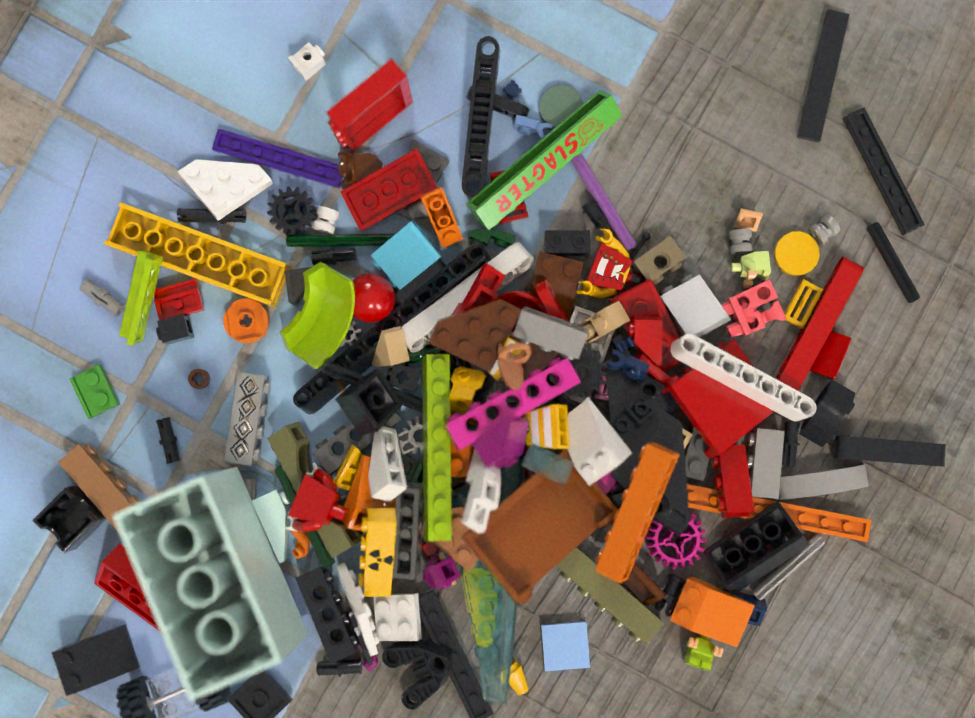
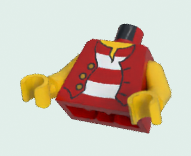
M600 228L604 232L603 238L600 236L595 237L597 241L604 242V244L601 243L587 280L578 282L583 284L584 288L583 291L577 290V294H587L601 299L621 292L624 284L633 287L639 284L641 275L629 271L633 262L630 260V254L612 236V232L604 228Z

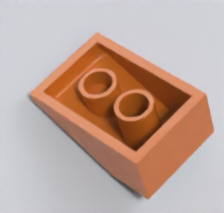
M691 575L685 583L670 621L698 634L737 647L755 605Z

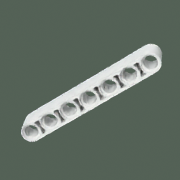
M519 242L512 244L487 263L505 275L497 292L528 270L534 263V257ZM481 268L401 327L404 332L406 346L411 352H417L429 344L428 339L437 320L450 317L453 314L458 303H462Z
M686 334L671 344V354L677 360L792 421L803 420L813 416L816 412V404L810 397L695 335Z

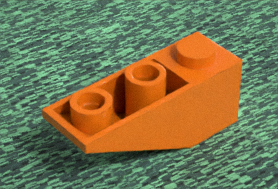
M439 187L420 196L442 248L462 240V235L443 188Z

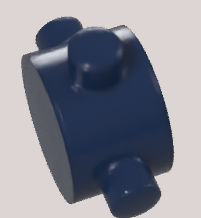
M511 80L506 87H503V92H506L509 99L513 100L518 93H522V89L518 87L514 80Z

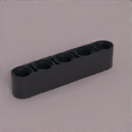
M836 436L833 458L945 467L946 444Z

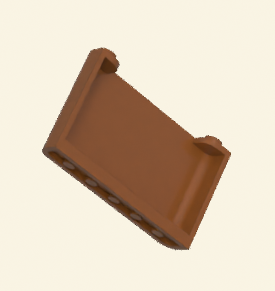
M563 449L501 501L497 509L489 512L485 532L477 533L470 528L461 538L515 604H524L533 596L531 593L533 586L597 528L602 526L607 528L614 523L613 517L618 509L596 482L590 486L574 467L568 449Z

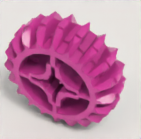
M695 514L690 515L692 518L688 523L691 531H683L678 543L671 541L674 533L669 529L666 535L658 539L659 532L663 526L657 521H652L655 523V526H650L648 529L652 531V534H646L645 536L646 539H651L652 541L647 542L645 546L647 548L653 547L649 552L650 556L658 554L655 557L657 563L663 560L662 566L667 568L671 562V568L675 570L678 562L679 566L684 569L686 566L685 561L693 565L694 563L691 559L693 556L698 560L700 559L696 552L697 550L705 551V548L699 545L700 543H706L707 540L700 537L706 531L698 529L702 522H694L696 519ZM693 538L690 548L683 554L684 543ZM671 545L676 556L664 554L659 546Z

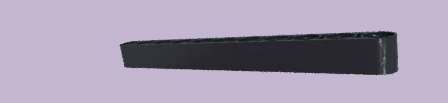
M474 243L466 248L391 311L385 319L378 322L331 363L358 374H363L372 366L377 345H373L379 341L381 331L395 326L402 327L479 270L484 264L491 261L485 247L480 243ZM321 370L294 394L293 402L306 414H314L349 384L325 375Z

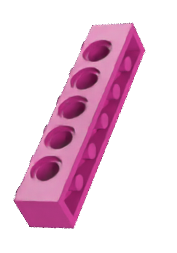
M557 358L548 363L549 368L543 372L539 368L528 374L529 379L523 382L521 388L513 390L508 387L509 390L503 394L499 390L488 396L489 401L481 405L480 402H477L468 407L469 412L461 416L460 413H457L448 418V424L444 428L456 450L458 451L475 442L508 417H520L581 383L569 359L566 358L561 361L560 358ZM548 374L556 378L555 386H550L546 382ZM528 385L535 387L537 391L535 397L527 395L526 387ZM508 396L516 399L517 405L515 408L507 406L506 398ZM488 407L494 408L497 412L494 420L486 416L485 412ZM468 418L474 419L477 423L474 431H469L465 427V421Z

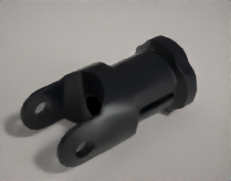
M671 573L668 574L669 579L664 590H662L665 596L657 601L655 609L661 611L667 602L668 605L665 610L667 617L672 616L679 600V594L686 583L685 579Z

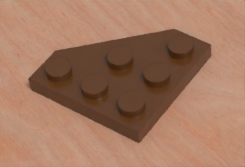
M498 299L491 303L460 312L459 314L437 320L428 343L491 372L497 360L498 344L501 343L504 346L521 309L502 299Z

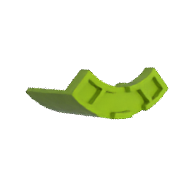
M322 262L303 272L305 282L304 307L302 311L298 310L293 320L279 332L285 348L314 369L322 366L341 345L349 330L355 306V292L352 280Z

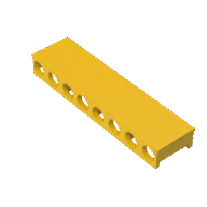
M119 203L120 209L108 240L104 242L105 245L136 257L140 250L163 256L161 264L163 267L268 306L276 307L291 266L135 207Z

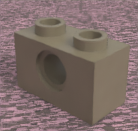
M669 236L636 259L631 266L637 274L641 275L643 282L651 278L655 286L665 278L663 274L669 269L673 273L683 265L681 261L686 257L672 237ZM657 257L662 258L665 263L664 268L656 267L654 259Z

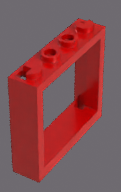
M391 58L326 112L329 118L327 123L337 138L336 140L344 149L349 148L353 153L413 103L407 76Z

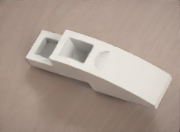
M474 449L466 479L471 488L462 523L475 532L482 533L485 532L490 510L497 509L501 475L500 468H486L476 449Z

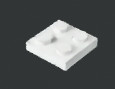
M418 593L391 594V596L373 597L376 635L379 641H419L422 639Z

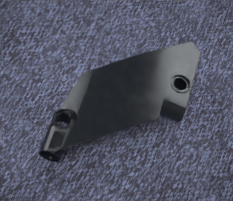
M614 358L610 359V361L616 363L618 362V359ZM607 360L605 363L610 420L641 394L657 411L623 440L632 454L612 470L613 478L625 490L630 487L632 479H630L631 473L636 466L638 467L641 460L639 458L640 451L647 443L655 442L679 453L678 460L658 505L660 513H655L652 521H657L680 536L692 517L689 516L682 422L673 417L679 404L670 391L662 394L661 391L666 386L646 374L643 381L632 379L623 371V368L617 370L608 368L607 363L609 360ZM643 389H650L653 395H646Z

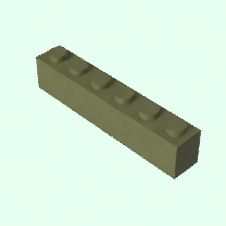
M578 547L556 565L562 570L559 574L569 583L573 580L579 586L576 589L586 598L589 595L596 600L594 605L602 612L609 611L613 615L611 619L619 627L625 625L630 630L628 634L638 643L642 640L647 644L663 626V621L621 584L596 572L597 563Z

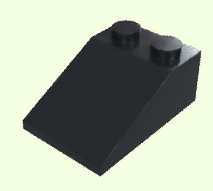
M126 624L65 645L52 652L66 696L86 690L140 667Z

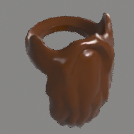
M350 151L338 153V156L341 157L338 169L339 174L344 178L343 184H353L355 181H359L381 169L383 165L377 156L370 153L352 154Z

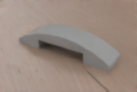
M865 464L806 474L780 476L779 500L832 494L868 487Z

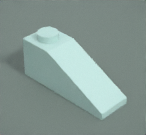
M281 488L251 502L279 563H282L288 559L289 530H286L285 526L289 527V519L287 518L290 511L288 506L290 501L285 491L282 492Z

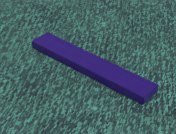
M219 128L212 146V150L334 188L339 189L343 179L339 174V164Z

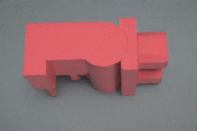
M770 279L725 300L726 302L722 304L727 314L732 315L735 323L725 327L729 337L748 335L765 328V323L772 320L779 322L786 320L779 301L771 303V308L764 312H759L756 308L778 298Z

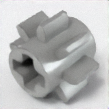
M353 321L349 327V330L354 332V334L350 335V340L345 337L341 347H344L346 343H349V346H351L359 339L358 334L362 330L355 329L356 322Z

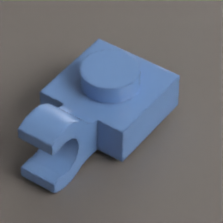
M516 115L514 129L518 133L523 135L537 133L540 140L546 136L543 134V130H552L553 125L550 123H540L538 120Z

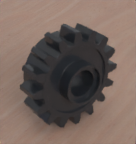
M582 348L579 359L569 360L575 372L580 366L585 367L588 372L585 379H580L581 383L570 388L571 396L575 392H578L579 398L583 397L584 392L588 396H592V389L598 392L600 389L597 385L605 384L601 376L607 375V372L602 371L601 368L605 367L606 363L600 364L598 362L601 356L594 357V350L587 354L585 348Z

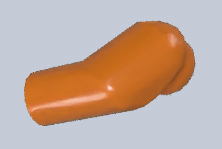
M289 530L297 539L292 553L295 558L301 559L309 552L310 540L305 532Z

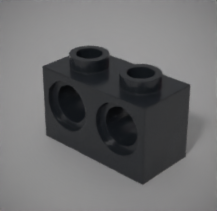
M545 230L544 253L560 257H588L590 254V230Z

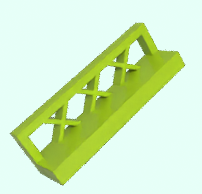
M144 250L138 251L119 333V336L127 338L126 344L131 346L144 340L163 256Z

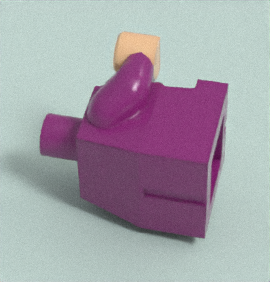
M443 552L431 558L426 565V569L423 571V580L428 582L430 588L447 589L457 584L456 579L461 576L457 567H454L455 563L452 556L445 558Z

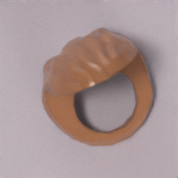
M499 343L497 360L501 378L508 387L513 390L519 389L524 382L521 364L529 359L531 348L524 343H512L504 347ZM515 349H523L519 355H514L510 352Z

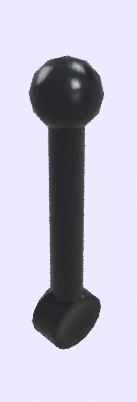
M648 232L642 234L641 241L630 254V260L634 258L645 241L651 238Z

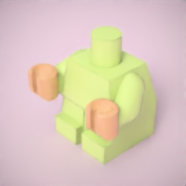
M769 251L753 252L741 256L739 263H731V271L740 272V277L745 278L743 280V288H751L753 285L752 279L755 278L768 280L771 273Z

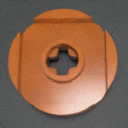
M243 298L231 304L224 314L223 324L225 331L234 340L241 343H254L267 334L270 318L268 311L261 303L249 298ZM245 315L252 318L249 327L241 324V320L245 319Z

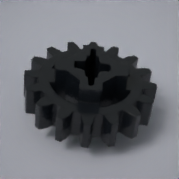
M287 186V192L279 189L280 195L278 197L272 195V198L275 200L274 203L268 202L267 204L272 208V210L267 211L269 216H273L270 219V223L272 225L277 223L275 229L280 231L283 228L285 235H288L290 230L293 235H297V230L299 229L305 233L304 226L312 227L309 220L316 219V216L312 214L313 211L317 210L315 206L311 205L314 202L313 198H307V191L301 193L299 187L292 191L291 187ZM294 197L292 200H285L286 198ZM306 205V214L304 216L302 208ZM280 206L281 214L278 217V207ZM288 209H295V214L289 213ZM299 221V223L295 225H290L291 222Z

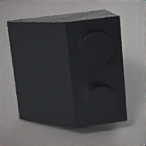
M379 368L349 385L335 399L360 436L378 432L403 405Z

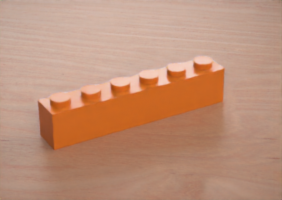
M655 442L647 443V445L643 446L639 454V458H641L639 465L631 473L630 479H632L630 487L626 488L622 495L623 504L621 509H618L613 517L614 526L606 534L604 550L600 551L597 556L596 572L619 584L627 581L678 460L679 453Z

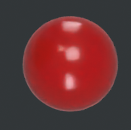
M367 273L356 277L352 281L355 292L353 316L356 319L366 323H375L385 319L391 313L395 305V292L391 283L386 278L378 274Z

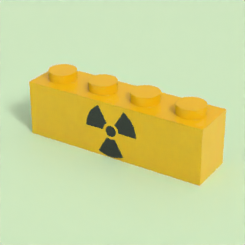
M367 508V516L362 518V532H365V537H361V551H364V555H360L359 567L363 569V573H359L358 586L363 587L364 597L391 596L396 535L395 508Z

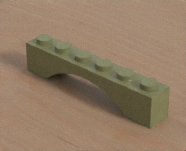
M299 422L287 425L267 438L296 493L307 471L312 472L309 462V440ZM334 517L329 525L323 524L320 529L316 530L332 558L361 542V535L358 530L347 528L343 521Z

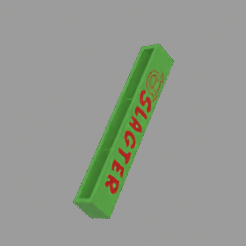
M601 90L597 91L467 202V207L478 223L487 230L498 225L501 219L508 213L513 212L522 201L529 198L536 189L548 182L550 177L563 169L571 159L579 155L591 142L597 140L606 129L613 126L623 115L612 95Z

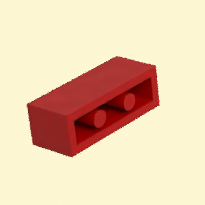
M731 445L720 455L710 458L711 466L715 467L714 488L718 490L716 506L717 510L721 512V518L748 517L755 511L745 445Z

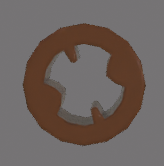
M195 369L190 372L188 382L193 388L203 389L208 386L210 375L205 370ZM197 373H201V376L205 377V381L201 382L202 385H198V382L194 381V376H198Z

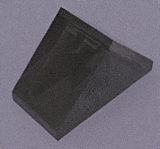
M311 267L284 271L288 302L295 307L304 297L305 282L303 272Z

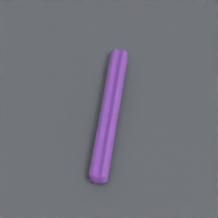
M580 153L571 159L573 166L595 202L598 203V207L608 220L620 243L627 251L631 250L636 246V242L582 154Z

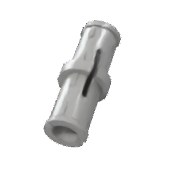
M90 279L85 280L80 286L81 292L95 300L94 303L97 306H103L115 317L119 316L124 310L125 305L110 296L109 291L106 289L102 290Z

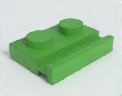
M98 364L75 377L69 378L88 419H92L120 405L102 365Z

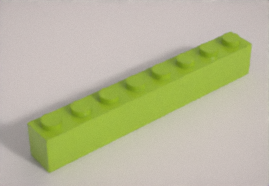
M427 354L422 358L424 541H452L450 437L444 428L448 424L447 419L450 418L449 355Z

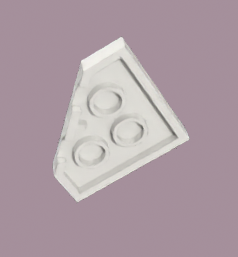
M196 159L178 171L182 180L218 221L273 184L271 178L257 164Z
M344 562L336 567L349 605L371 657L378 654L376 644L379 643L371 618V611L367 602L365 603L362 600L364 596L360 586L355 587L354 585L357 580L353 570L348 571Z

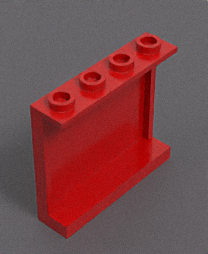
M734 339L727 343L722 340L715 345V347L754 367ZM689 365L681 370L682 376L678 377L675 375L665 382L667 387L661 391L662 394L670 391L709 447L703 452L708 459L723 453L773 412V410Z

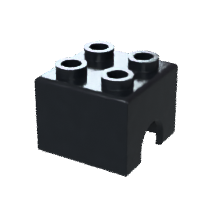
M77 485L65 487L32 521L40 529L50 531L58 540L55 543L63 553L77 549L107 518Z

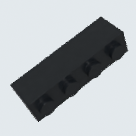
M777 501L706 548L703 553L725 587L735 595L810 544L780 502Z

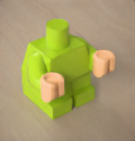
M700 634V638L690 637L686 642L688 648L683 663L709 671L711 670L713 657H722L723 648H719L713 642L708 641L709 637Z

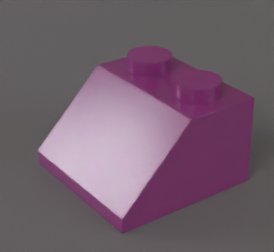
M508 417L472 443L486 468L496 467L498 469L503 466L508 468L518 462L517 457L524 452L529 425L527 417Z

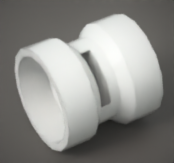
M318 206V217L314 221L312 228L323 233L334 234V224L338 220L340 213L327 207Z

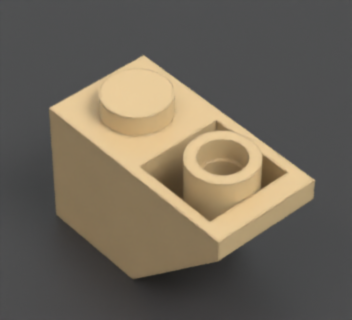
M617 301L577 325L589 329L584 346L627 323L630 319L620 301Z

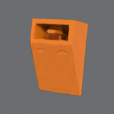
M362 456L344 507L348 508V513L343 522L349 529L362 531V518H366L367 508L396 507V497L391 501L371 497L368 479L371 456Z

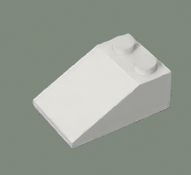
M590 398L568 413L570 444L568 452L574 467L590 486L619 466L632 452Z

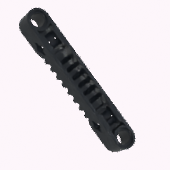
M491 36L481 38L476 47L462 176V190L469 197L476 196L486 186L495 92L501 53L497 40ZM488 43L495 46L494 52L490 55L483 53V47ZM471 162L481 163V165L471 164ZM473 179L479 183V190L475 193L468 189V183Z

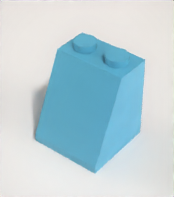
M412 220L371 254L374 258L371 262L379 271L384 270L388 275L386 279L393 288L397 286L401 290L437 261L442 253L418 224Z

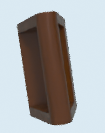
M635 562L627 581L623 583L645 606L661 600L665 593Z

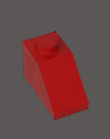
M633 317V323H629V336H633L634 343L656 365H662V318Z

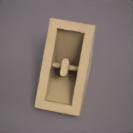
M401 326L381 331L372 365L374 367L392 366L409 361L404 332Z

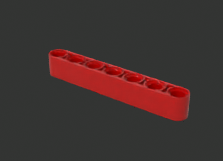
M844 256L838 261L804 328L801 329L775 377L776 380L799 391L862 275L863 266Z

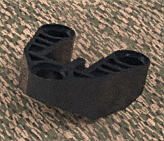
M428 639L396 642L389 646L382 654L383 663L389 668L407 665L424 658V661L411 666L413 669L411 673L416 678L431 673V675L414 683L402 694V703L410 710L417 709L447 682L452 667L450 655ZM389 651L397 654L398 661L390 659ZM439 658L443 659L445 666L440 662ZM409 693H414L417 696V703L410 701Z

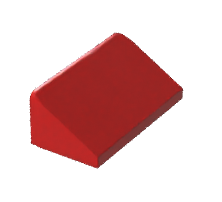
M831 331L810 371L830 380L835 379L852 338Z

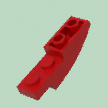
M484 264L462 303H458L451 316L495 301L499 296L496 292L505 275L491 265Z

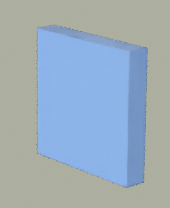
M586 621L541 624L545 671L590 668Z

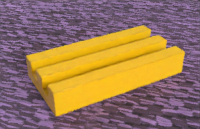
M805 279L801 280L784 313L786 316L784 321H788L799 329H803L823 289ZM805 286H807L808 288L803 298L801 299L793 317H790ZM812 290L816 291L799 322L797 319Z

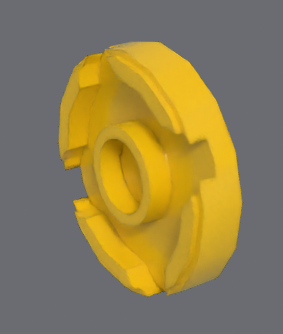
M801 231L790 232L779 239L774 248L776 265L778 264L781 271L791 276H801L810 272L817 265L820 257L816 240L809 234Z

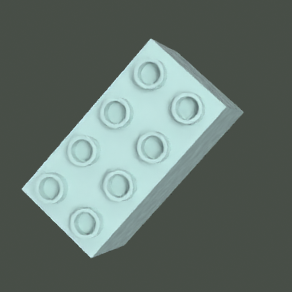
M238 467L202 475L113 515L190 701L281 662L308 635Z

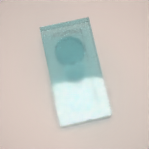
M533 443L530 445L522 466L562 485L567 483L574 465L573 462Z

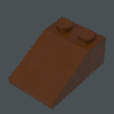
M539 252L530 294L540 299L535 285L547 280L569 321L584 262Z

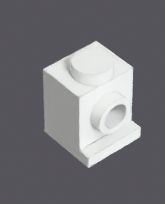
M307 43L296 54L288 57L292 66L305 81L326 65L322 58L325 54L317 44L313 47L310 43ZM311 55L310 60H305L308 56Z

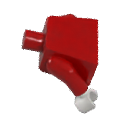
M312 463L314 466L313 472L307 471L288 514L287 519H291V525L289 527L285 526L286 530L301 532L318 530L323 524L329 525L333 517L344 521L347 516L348 508L338 504L341 495L337 493V485L331 476L315 463Z

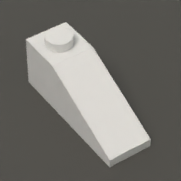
M385 426L378 432H374L368 475L372 498L391 501L407 489L396 429Z

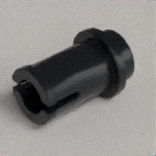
M592 199L582 206L584 210L582 213H586L595 225V228L598 229L602 225L597 220V217L603 224L608 220L598 208V203Z

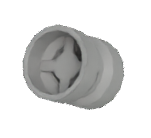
M825 215L820 219V223L813 224L808 228L810 236L821 246L828 242L830 236H835L841 231L839 224L830 215Z
M751 229L729 231V239L732 240L730 254L753 252V245L750 243V238L752 237Z

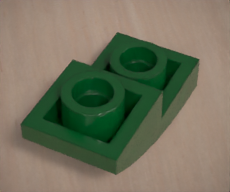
M476 229L468 231L467 238L471 239V244L480 243L487 247L490 240L493 239L494 244L506 248V246L513 244L515 235L498 230Z

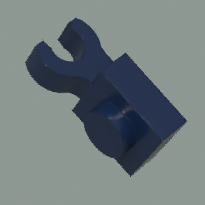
M620 335L610 341L613 348L620 351L626 357L631 355L629 350L635 345L631 337L622 339Z
M613 351L612 356L617 358L618 362L615 363L609 360L607 363L608 368L612 370L623 368V371L630 378L644 380L650 367L649 364L630 355L626 357L620 351Z

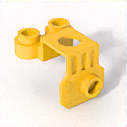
M461 366L454 370L451 377L453 387L449 394L450 417L457 413H460L461 416L469 412L467 408L477 403L473 402L472 399L475 391L482 388L486 376L483 371ZM467 419L470 425L477 426L474 419Z

